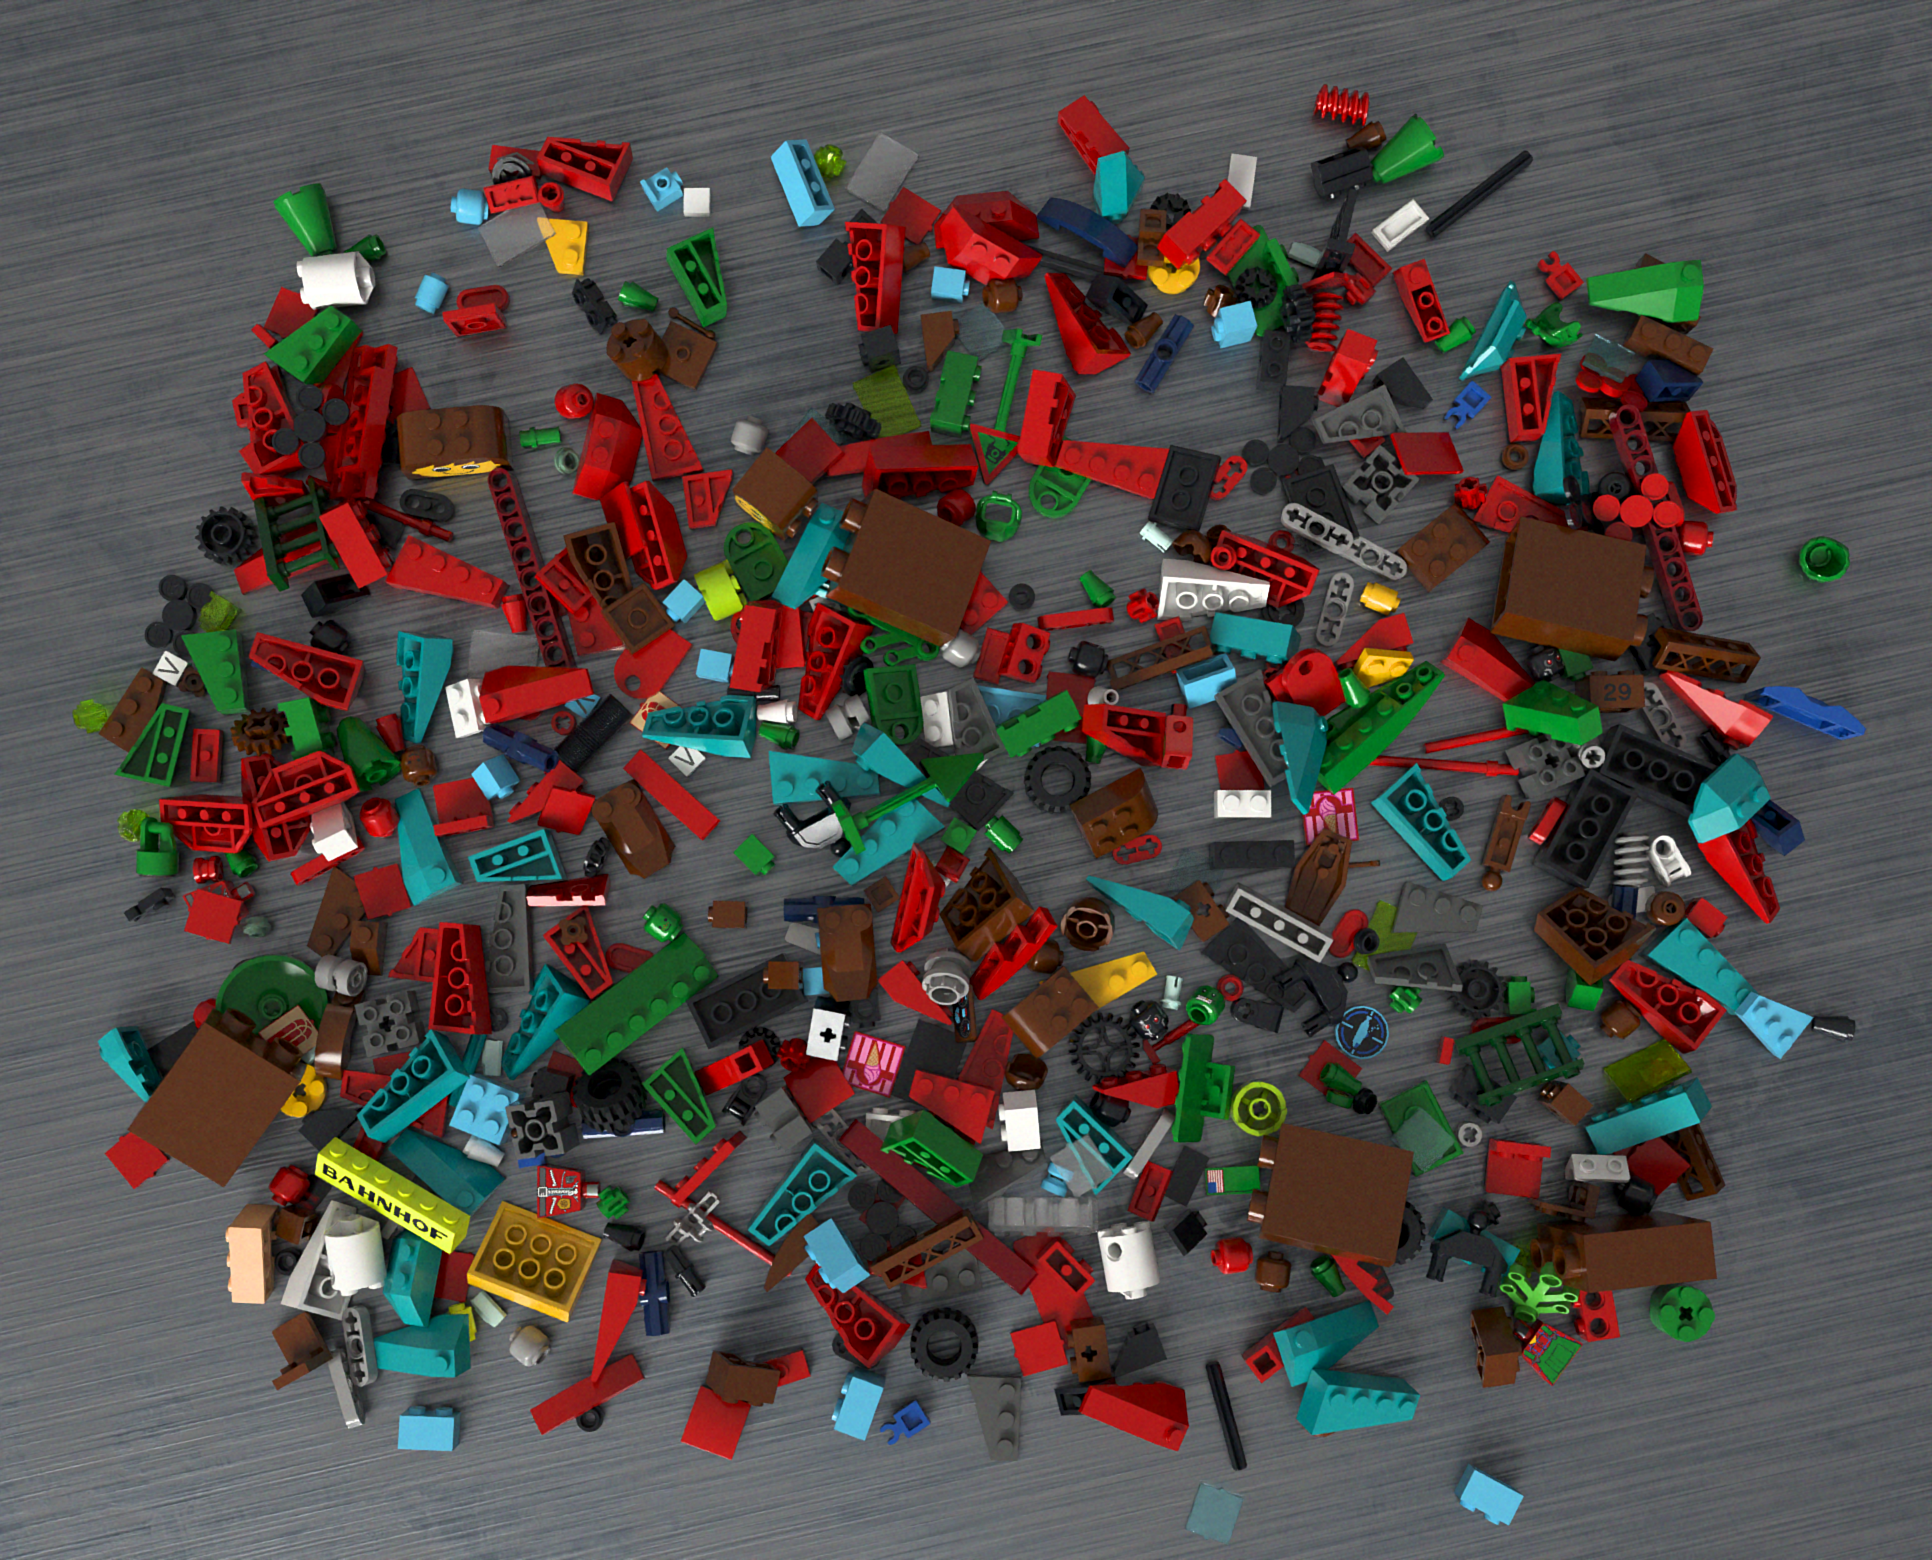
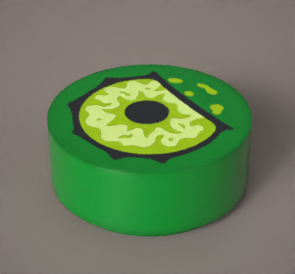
M1328 1089L1325 1097L1329 1103L1347 1109L1351 1108L1354 1100L1353 1097L1332 1089Z

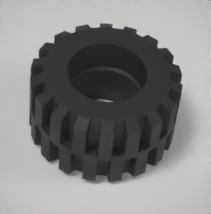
M1047 747L1043 751L1036 753L1030 760L1024 776L1025 791L1030 798L1029 800L1038 809L1047 811L1050 814H1064L1071 811L1069 805L1088 795L1091 787V771H1089L1087 761L1083 760L1080 753L1072 751L1073 749L1069 747ZM1052 765L1065 766L1072 773V788L1064 795H1051L1042 785V775Z
M612 1058L611 1061L605 1063L590 1076L583 1070L581 1072L582 1076L577 1077L575 1080L576 1086H573L572 1090L574 1102L584 1122L587 1123L589 1128H595L597 1132L602 1133L606 1130L607 1133H613L614 1129L621 1131L627 1124L631 1126L635 1123V1118H640L642 1115L641 1110L646 1107L645 1100H647V1094L635 1067L632 1064L629 1065L625 1060L619 1062L618 1058ZM617 1092L613 1096L603 1099L608 1094Z
M1407 1201L1405 1202L1402 1233L1399 1238L1395 1263L1400 1265L1405 1264L1406 1259L1412 1260L1416 1257L1414 1252L1416 1250L1421 1251L1423 1246L1420 1245L1421 1240L1425 1241L1426 1236L1423 1234V1229L1426 1228L1425 1223L1421 1221L1422 1216L1420 1212Z
M945 1307V1310L933 1309V1312L925 1313L923 1318L917 1321L912 1331L910 1341L911 1358L914 1359L916 1368H920L925 1377L929 1375L932 1377V1380L937 1382L938 1379H944V1382H950L951 1378L957 1380L961 1378V1374H967L970 1371L971 1365H974L976 1361V1355L978 1354L976 1328L971 1324V1320L967 1316L964 1317L959 1310L955 1312ZM939 1330L952 1331L960 1339L961 1346L959 1352L948 1359L934 1356L928 1347L930 1336Z

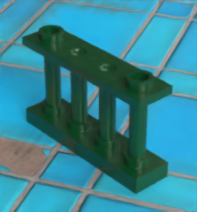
M313 477L308 479L309 494L278 506L269 505L264 497L253 500L267 576L279 592L290 588L288 577L291 576L292 572L325 559L328 560L334 570L340 569L338 557L341 556L319 519V516L327 509L326 501L329 498L325 488L318 486ZM313 504L314 512L280 525L277 524V520L280 519L279 516ZM317 522V531L289 542L281 543L280 539L283 538L284 534ZM316 542H321V550L287 563L284 561L288 553Z
M1558 1003L1455 1040V1049L1458 1056L1465 1054L1466 1057L1470 1058L1484 1091L1483 1094L1478 1095L1477 1101L1479 1106L1486 1104L1487 1107H1491L1501 1103L1503 1097L1562 1076L1565 1079H1570L1581 1074L1580 1070L1583 1069L1585 1064L1583 1058L1572 1061L1557 1027L1558 1020H1561L1562 1011ZM1541 1026L1547 1030L1562 1066L1548 1071L1531 1036L1532 1030ZM1514 1036L1521 1038L1536 1075L1520 1080L1505 1045L1506 1039ZM1491 1045L1492 1048L1495 1047L1510 1084L1494 1089L1480 1056L1481 1048Z

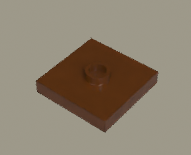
M670 321L662 337L663 342L668 348V357L665 365L661 369L658 367L654 372L696 391L718 347V342Z
M645 582L600 612L631 656L675 626Z

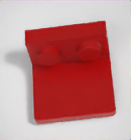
M474 778L433 786L439 824L433 825L435 836L449 837L495 827L491 802L487 800Z
M1489 1138L1485 1191L1487 1193L1539 1198L1543 1157H1551V1147L1544 1144Z

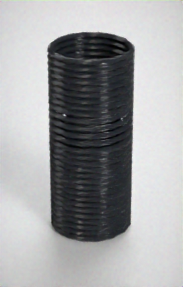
M609 694L554 750L559 753L558 756L575 772H579L596 753H599L598 750H601L607 742L611 741L618 731L626 726L634 716L612 694Z

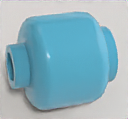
M461 188L457 193V197L452 196L451 212L456 213L458 222L480 225L483 219H488L489 205L482 191Z

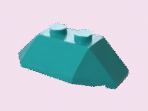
M1510 280L1503 289L1458 379L1464 381L1496 371L1509 358H1512L1515 352L1512 346L1515 340L1518 342L1521 340L1527 328L1523 326L1527 315L1515 282Z
M1732 754L1701 783L1694 802L1693 814L1690 813L1688 823L1698 843H1705L1740 829L1771 799L1755 761L1740 754Z
M408 1229L393 1237L386 1272L387 1278H385L382 1293L404 1324L428 1327L442 1249Z

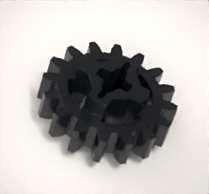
M1302 285L1286 286V289L1283 290L1284 296L1281 297L1283 306L1279 308L1284 330L1291 332L1293 343L1307 342L1312 338L1311 332L1314 330L1312 322L1316 319L1311 298L1306 296V290H1303Z
M846 402L845 406L839 403L838 405L835 403L829 404L825 414L826 419L836 424L835 430L856 440H861L862 436L866 439H877L882 428L881 424L877 423V420L870 418L871 412L852 403Z

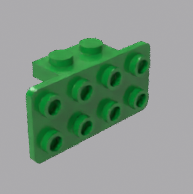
M1256 225L1252 228L1260 234V238L1227 275L1234 289L1239 275L1247 268L1251 269L1258 266L1264 270L1268 269L1270 274L1276 277L1278 289L1274 300L1266 307L1253 308L1257 323L1255 333L1258 336H1262L1264 330L1275 331L1284 327L1279 313V308L1283 306L1281 299L1284 296L1283 290L1286 289V286L1298 284L1299 276L1295 268H1290L1287 261L1288 254L1284 245H1279L1276 238L1269 240L1264 228L1261 225ZM1256 278L1253 285H1249L1250 288H1254L1256 297L1260 289L1265 288L1259 285L1258 278Z
M1188 1033L1183 1041V1063L1179 1070L1180 1086L1179 1093L1175 1099V1106L1177 1108L1176 1118L1172 1124L1174 1142H1200L1204 1116L1229 1120L1235 1066L1211 1062L1214 1045L1213 1035Z

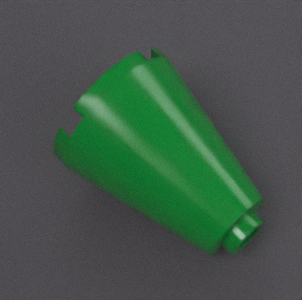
M1416 113L1407 120L1370 161L1373 180L1376 183L1378 181H1381L1382 184L1388 183L1444 158L1441 146L1437 149L1434 146L1435 135L1421 117H1417Z
M320 183L299 187L300 191L293 194L289 191L274 200L275 209L311 257L334 254L333 252L337 250L325 189H323Z
M349 716L339 722L336 731L344 762L352 766L360 792L373 790L371 785L378 782L382 786L400 772L399 764L401 763L399 758L359 717Z

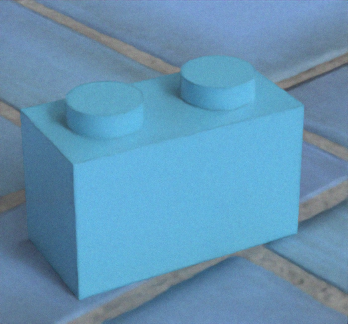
M1251 301L1219 309L1217 317L1214 319V326L1211 329L1214 341H1219L1220 349L1251 341L1257 328Z
M1226 653L1176 670L1180 692L1189 709L1214 701V696L1217 693L1237 683L1235 668Z
M411 1406L409 1410L400 1415L398 1449L453 1451L459 1445L461 1412H452L453 1408L439 1407L436 1408V1411H425L426 1407Z
M1469 1463L1454 1491L1460 1499L1459 1504L1473 1512L1477 1508L1485 1513L1484 1517L1494 1524L1499 1525L1501 1521L1508 1526L1524 1497L1516 1488Z

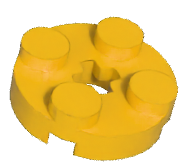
M1164 256L1163 267L1148 266L1147 268L1150 280L1153 281L1160 291L1167 294H1179L1186 291L1197 280L1200 271V261L1198 258L1190 266L1186 263L1181 269H1177L1176 273H1171V269L1166 266L1171 264V262Z
M303 1063L307 1067L299 1085H306L304 1088L306 1095L297 1096L295 1094L296 1090H294L280 1109L289 1116L304 1117L312 1110L316 1112L321 1109L327 1100L326 1077L316 1075L315 1066L312 1064Z

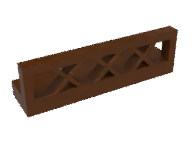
M1581 397L1579 407L1583 417L1579 431L1580 437L1614 439L1609 421L1607 420H1609L1610 413L1613 410L1623 406L1621 399ZM1647 400L1648 405L1646 409L1640 412L1643 424L1647 421H1652L1657 425L1651 431L1646 432L1648 440L1675 442L1678 433H1668L1665 428L1673 422L1681 423L1682 426L1686 413L1691 411L1687 403L1680 401L1649 402ZM1621 412L1620 420H1627L1629 422V416L1625 412ZM1590 419H1601L1605 423L1597 430L1588 429ZM1633 437L1628 438V440H1635Z
M1206 626L1108 660L1107 667L1112 679L1110 681L1112 689L1120 691L1216 656ZM1202 633L1206 644L1205 647L1197 650L1187 647L1192 636ZM1186 639L1184 645L1178 643V641ZM1173 643L1182 647L1177 657L1168 659L1162 656L1167 645ZM1161 648L1159 654L1153 651ZM1149 652L1157 656L1152 666L1144 668L1137 665L1142 654ZM1136 657L1134 663L1128 660ZM1124 661L1132 665L1129 674L1117 677L1114 664Z
M1659 627L1654 635L1661 645L1659 652L1652 662L1653 666L1658 669L1746 683L1761 659L1752 645L1747 642ZM1669 651L1676 652L1679 657L1669 662L1664 661ZM1696 656L1702 659L1693 665H1687L1686 661ZM1718 660L1724 662V665L1716 669H1710L1709 667L1710 664ZM1745 664L1741 674L1732 672L1731 669Z
M1699 1123L1678 1130L1681 1136L1678 1142L1670 1139L1667 1134L1660 1136L1672 1148L1674 1147L1676 1152L1679 1153L1681 1151L1689 1155L1691 1159V1166L1685 1171L1686 1176L1682 1173L1677 1178L1687 1201L1715 1195L1726 1185ZM1690 1176L1699 1180L1704 1190L1692 1192L1688 1183Z
M967 1208L874 1258L871 1269L876 1277L881 1275L888 1289H891L984 1239V1235ZM968 1227H971L975 1234L969 1239L956 1237L957 1233ZM946 1239L951 1240L949 1249L944 1252L932 1249L934 1245ZM954 1242H958V1243H959V1244H957L956 1246L953 1247ZM921 1252L928 1253L926 1261L920 1265L908 1262L910 1258ZM897 1265L904 1266L902 1274L891 1279L887 1271ZM907 1267L912 1268L911 1270L906 1272Z

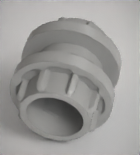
M942 947L934 950V953L925 960L922 988L935 1003L941 1005L955 1004L966 996L969 991L970 983L968 978L971 975V963L956 948Z

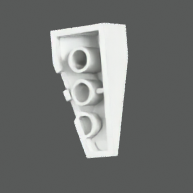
M1163 558L1157 620H1168L1180 616L1181 622L1192 620V617L1207 614L1208 617L1215 616V612L1228 610L1240 612L1266 607L1270 582L1226 570H1219L1215 567L1189 560Z
M331 1200L289 1278L281 1304L342 1320V1314L348 1307L351 1295L342 1296L341 1290L332 1288L324 1232L333 1227L340 1218L356 1214L357 1208Z

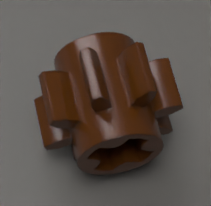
M1217 285L1215 290L1208 289L1203 305L1207 306L1206 311L1211 316L1217 317L1220 308L1235 305L1237 298L1233 297L1234 292L1229 287Z

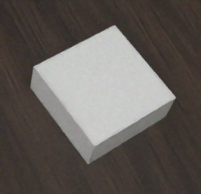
M684 188L685 217H711L710 188Z

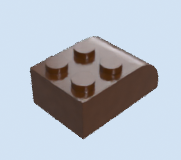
M1456 502L1403 544L1395 553L1406 562L1407 568L1429 593L1488 545L1490 541Z
M1141 768L1069 805L1082 836L1096 859L1146 833L1154 826L1158 818L1156 803Z
M1062 966L1001 1018L1035 1059H1037L1099 1007L1065 966Z

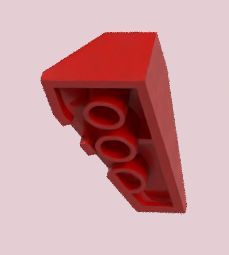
M1046 273L1044 277L1064 348L1074 370L1078 374H1097L1128 358L1131 353L1119 333L1113 327L1109 330L1100 320L1102 314L1097 309L1094 311L1084 302L1085 295L1065 273Z
M817 603L807 630V636H810L808 652L805 651L807 664L805 676L801 678L798 710L820 721L825 710H827L841 688L839 685L842 679L839 675L844 672L843 665L849 664V658H855L857 655L863 654L860 644L863 639L871 636L874 628L873 625L862 619L855 620L848 613Z
M1468 617L1442 658L1441 663L1504 702L1534 686L1535 682L1496 636L1490 633V630Z
M508 665L485 672L479 699L485 722L501 724L594 695L589 671L586 668Z
M1630 960L1621 964L1609 978V981L1651 1026L1682 1054L1696 1051L1727 1011L1706 992L1690 988L1681 984L1682 982L1664 977L1657 974L1656 971Z
M613 1259L608 1272L591 1381L595 1382L633 1313L639 1296L645 1295L647 1279H642L643 1270L620 1260Z

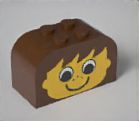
M473 405L405 412L397 416L401 471L409 480L490 473L495 468H503L507 471L514 470L510 422L506 413L500 407Z
M768 447L765 448L733 488L736 506L759 524L768 528L773 535L782 541H785L789 536L794 538L802 527L801 520L805 516L810 518L818 508L817 489Z

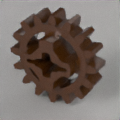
M262 708L260 712H256L253 709L250 715L242 714V720H235V727L230 729L234 746H237L239 752L245 750L247 755L257 752V756H261L264 751L270 755L272 754V749H282L281 743H289V736H286L284 730L285 727H289L287 718H285L284 712L277 714L274 708L270 712H266V709Z

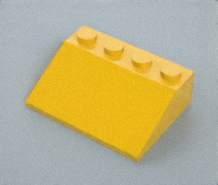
M502 1201L467 1272L468 1284L568 1323L580 1298L602 1239L546 1217L537 1218L536 1213Z

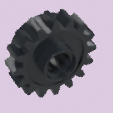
M220 506L217 512L212 509L209 510L210 515L207 517L202 516L201 525L196 526L199 530V535L195 536V539L201 543L198 549L205 552L204 556L206 558L213 559L215 563L220 565L223 561L228 565H232L233 558L238 562H242L241 555L243 553L248 556L251 554L247 550L248 546H255V543L250 538L257 534L253 530H249L254 525L253 522L246 520L247 515L242 512L238 513V510L233 507L229 511L223 506ZM229 530L228 538L222 541L223 533Z
M1471 960L1470 966L1467 962H1461L1462 970L1458 968L1456 970L1463 985L1462 991L1445 990L1452 993V996L1447 1001L1457 1003L1454 1007L1455 1011L1464 1009L1463 1016L1469 1017L1471 1012L1475 1019H1480L1481 1012L1484 1016L1489 1017L1491 1016L1490 1010L1498 1011L1500 1008L1497 1003L1505 1001V998L1501 996L1502 991L1507 990L1506 987L1501 986V981L1504 977L1496 975L1497 967L1488 969L1489 962L1483 961L1480 966L1478 960ZM1474 982H1478L1481 986V992L1476 997L1471 993V986Z

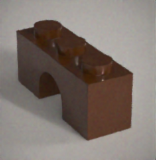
M1643 315L1631 325L1621 346L1644 358L1648 355L1663 357L1696 376L1703 372L1714 349Z

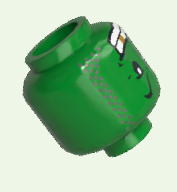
M1208 985L1198 987L1186 1003V1011L1190 1019L1200 1025H1211L1216 1022L1225 1008L1223 995L1219 990Z

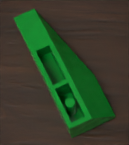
M1425 661L1370 693V701L1363 707L1352 708L1350 705L1331 716L1327 720L1329 728L1326 731L1327 744L1317 781L1334 795L1372 763L1413 720L1445 677L1444 672L1428 661Z

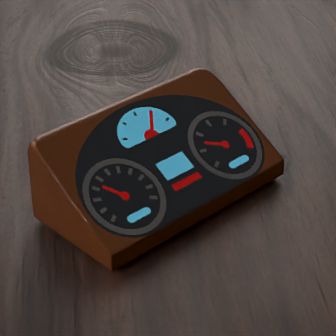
M969 984L967 995L961 998L959 1002L952 1004L956 1043H970L977 1040L973 985Z

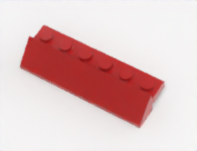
M386 344L374 348L363 345L352 349L344 402L350 408V417L346 423L340 425L329 494L330 500L342 502L354 496L357 501L361 500L363 504L369 505L378 491L377 477L382 465L381 451L382 445L386 440L385 426L390 414V395L394 389L393 374L398 363V357L396 356L398 347Z

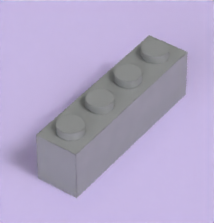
M1237 882L1225 903L1226 912L1319 963L1333 942L1332 933L1239 882Z

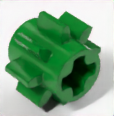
M1396 985L1388 995L1393 999L1389 1005L1398 1013H1402L1405 1010L1410 1014L1422 1002V998L1418 996L1422 990L1418 987Z
M609 1185L598 1194L601 1199L596 1204L606 1218L609 1219L614 1215L618 1219L629 1211L626 1205L630 1202V1198L620 1186L613 1189Z

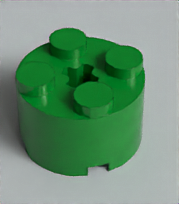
M1686 1283L1660 1285L1651 1295L1649 1314L1653 1324L1660 1331L1674 1339L1684 1342L1697 1340L1707 1333L1712 1322L1715 1320V1312L1709 1298L1699 1289Z

